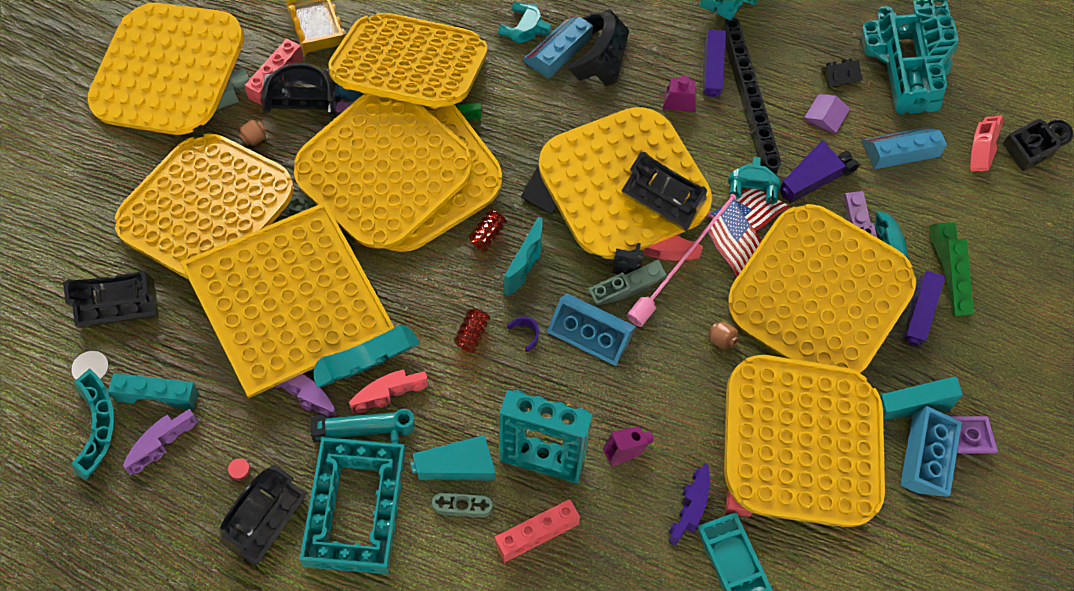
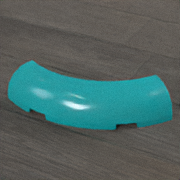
M876 211L875 230L879 234L880 239L899 250L909 260L905 238L896 220L886 212Z
M398 325L367 342L319 359L314 368L315 384L319 388L332 384L344 377H352L386 362V357L391 358L398 354L401 355L420 343L410 328L405 325Z
M90 368L77 378L74 384L76 392L85 400L92 414L91 434L81 453L71 463L74 473L86 480L94 473L106 455L114 429V411L111 398L103 382Z

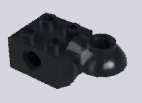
M1037 119L1010 133L1002 144L1020 169L1025 171L1052 157L1060 146L1070 143L1074 137V131L1063 120L1055 119L1047 123Z

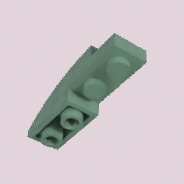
M656 260L626 275L624 273L618 274L588 289L596 305H604L650 290L651 285L664 280L667 275L660 261Z

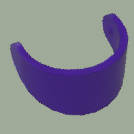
M518 317L510 322L507 328L511 329L517 325H526L533 329L536 335L535 339L525 348V351L529 352L538 342V324L530 317Z

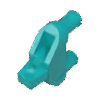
M514 1L512 11L524 14L515 28L501 24L498 29L499 35L510 37L514 42L523 43L535 38L537 34L549 36L551 24L541 20L536 4L529 3L527 5Z
M753 157L751 164L736 169L728 177V183L730 184L729 196L736 193V199H739L741 197V187L767 191L766 203L770 204V198H772L771 204L777 203V192L781 187V182L771 170L765 166H760V157Z

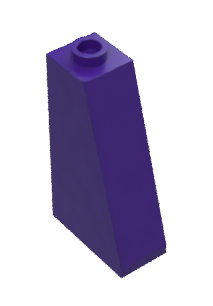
M708 30L704 42L703 94L710 97L720 96L723 89L726 31Z
M821 141L783 180L779 191L782 197L791 204L840 177L845 165L824 141Z
M926 270L917 280L903 339L908 340V343L922 345L927 340L945 276Z

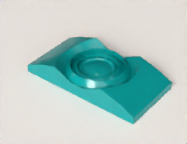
M540 217L535 221L504 275V295L506 296L511 295L526 283V274L530 271L534 262L540 258L543 227L542 218Z
M736 512L697 527L705 552L715 568L723 591H773Z

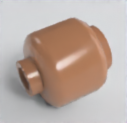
M250 120L240 128L241 133L239 136L247 146H256L266 138L264 131L267 129L260 121L257 123L255 120Z
M724 321L715 323L709 331L711 343L722 350L734 348L739 341L737 329Z

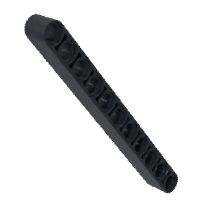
M737 18L726 19L723 31H726L725 46L757 157H760V166L767 167L777 175L781 165V158L742 28Z

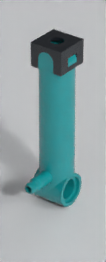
M400 409L395 413L326 418L325 415L311 416V437L314 443L321 442V437L338 438L390 433L391 443L398 444L399 434L408 435L415 428L413 413L408 409ZM404 419L409 421L407 424H400V421Z

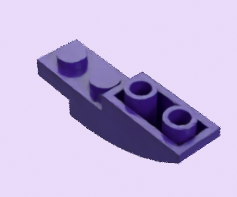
M704 464L702 469H696L692 476V479H694L693 484H687L682 493L685 497L682 502L684 507L679 514L681 520L678 524L674 522L668 532L671 534L669 542L675 546L686 529L694 533L703 515L710 487L709 465Z

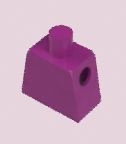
M686 75L680 76L679 79H670L663 94L662 109L695 112L696 82L690 80Z
M639 426L615 431L609 436L603 452L610 466L613 467L640 456L647 444L653 443L654 438L650 431L643 433Z

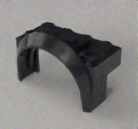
M609 9L583 17L584 20L593 25L592 34L601 30L602 33L595 45L584 56L568 65V69L579 81L597 76L605 86L617 83L630 30Z
M292 63L274 70L271 74H265L260 99L263 113H270L271 108L326 109L328 114H336L337 102L341 100L339 86L332 80L329 73L322 67L310 63ZM282 76H284L285 85L283 84ZM295 84H310V85H314V86H317V87H298V86L289 87V86L295 85Z
M640 152L630 168L631 176L621 190L622 194L687 232L707 200V189L672 171L646 152ZM657 173V175L655 176V178L653 179L652 183H651L650 186H649L650 180L652 179V177L654 176V174Z
M143 270L124 275L66 280L63 282L65 303L73 307L75 327L83 328L159 317L154 278L150 277ZM94 289L96 291L97 304L94 302Z
M274 464L264 469L244 489L223 519L219 528L220 543L253 566H257L307 493L293 484L292 480L294 477ZM260 490H264L265 492H267L269 495L273 497V499L262 493Z

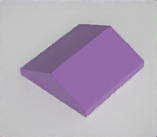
M818 94L804 120L836 134L850 108L837 96Z
M950 416L962 422L957 453L998 452L988 416Z

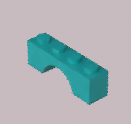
M113 373L108 393L117 402L135 403L139 399H151L166 403L173 408L194 410L199 393L194 382Z

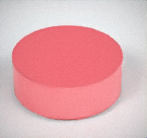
M235 459L229 464L228 472L231 478L241 481L249 476L250 466L244 459Z

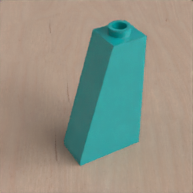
M957 376L881 394L883 420L913 416L914 412L926 406L939 412L950 411L963 396Z
M485 435L412 454L413 461L410 462L412 473H417L418 480H496L495 469Z

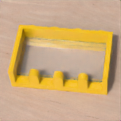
M286 0L287 9L304 56L308 52L339 46L345 38L344 29H340V18L335 15L337 14L334 4H331L332 0Z

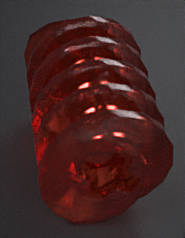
M488 210L485 216H483L469 235L471 243L477 249L486 252L488 250L487 246L492 245L491 241L496 239V236L500 234L499 230H503V224L507 222L503 215L495 210Z
M469 309L454 338L455 344L463 351L475 353L476 349L474 347L479 345L477 340L482 339L480 334L485 333L483 327L488 326L486 321L490 320L489 315L479 309Z

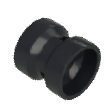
M844 151L837 156L845 165L843 171L845 176L851 175L860 166L858 161L852 158V154L849 151Z

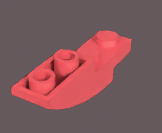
M1002 115L985 117L983 122L978 123L972 146L971 172H982L990 169L997 151L996 141L1004 123Z
M676 235L642 249L643 255L663 260L680 261L695 241H689ZM698 244L686 260L700 258L703 245Z
M403 369L377 379L350 400L349 404L352 413H364L368 409L384 408L391 404L390 396H401L405 392L423 390L425 387H428L426 372L406 376Z

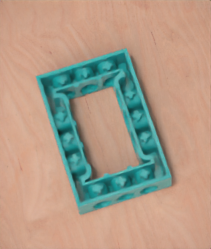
M507 390L499 413V461L578 484L585 462L593 414L583 408L574 409L568 407L562 402L553 403L546 401L545 398L540 396L532 397L525 395L524 392L519 390ZM544 413H548L552 417L543 418L541 415ZM565 419H569V424L567 425L562 421ZM527 429L564 439L563 447L557 443H545L536 437L528 438L526 437ZM522 447L528 449L527 452L521 453ZM540 453H545L548 457L542 459L538 457V455Z
M321 437L299 559L303 567L389 575L406 457L404 444ZM342 468L379 471L380 483L379 490H376L377 503L376 510L373 511L374 523L372 532L370 531L369 535L371 546H360V543H355V545L339 544L338 541L329 543Z

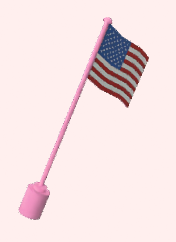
M751 188L742 191L741 197L735 200L743 216L755 231L763 228L775 216L791 207L779 200L777 203L771 204L772 198H770V204L766 203V193ZM722 207L712 213L708 212L706 218L714 219Z
M730 195V199L650 298L640 297L628 312L627 318L633 324L639 327L644 325L656 309L655 302L653 301L654 298L707 232L717 250L731 266L736 277H738L761 243V239L743 216L735 201L736 195Z

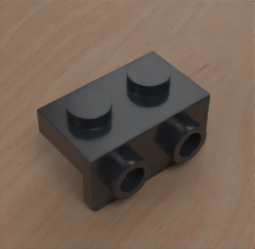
M852 58L842 60L840 64H836V61L826 63V67L821 68V72L825 71L828 87L863 80L859 60L852 61Z
M637 243L635 252L616 248L612 273L617 275L624 273L626 275L640 268L643 250H640L641 243Z

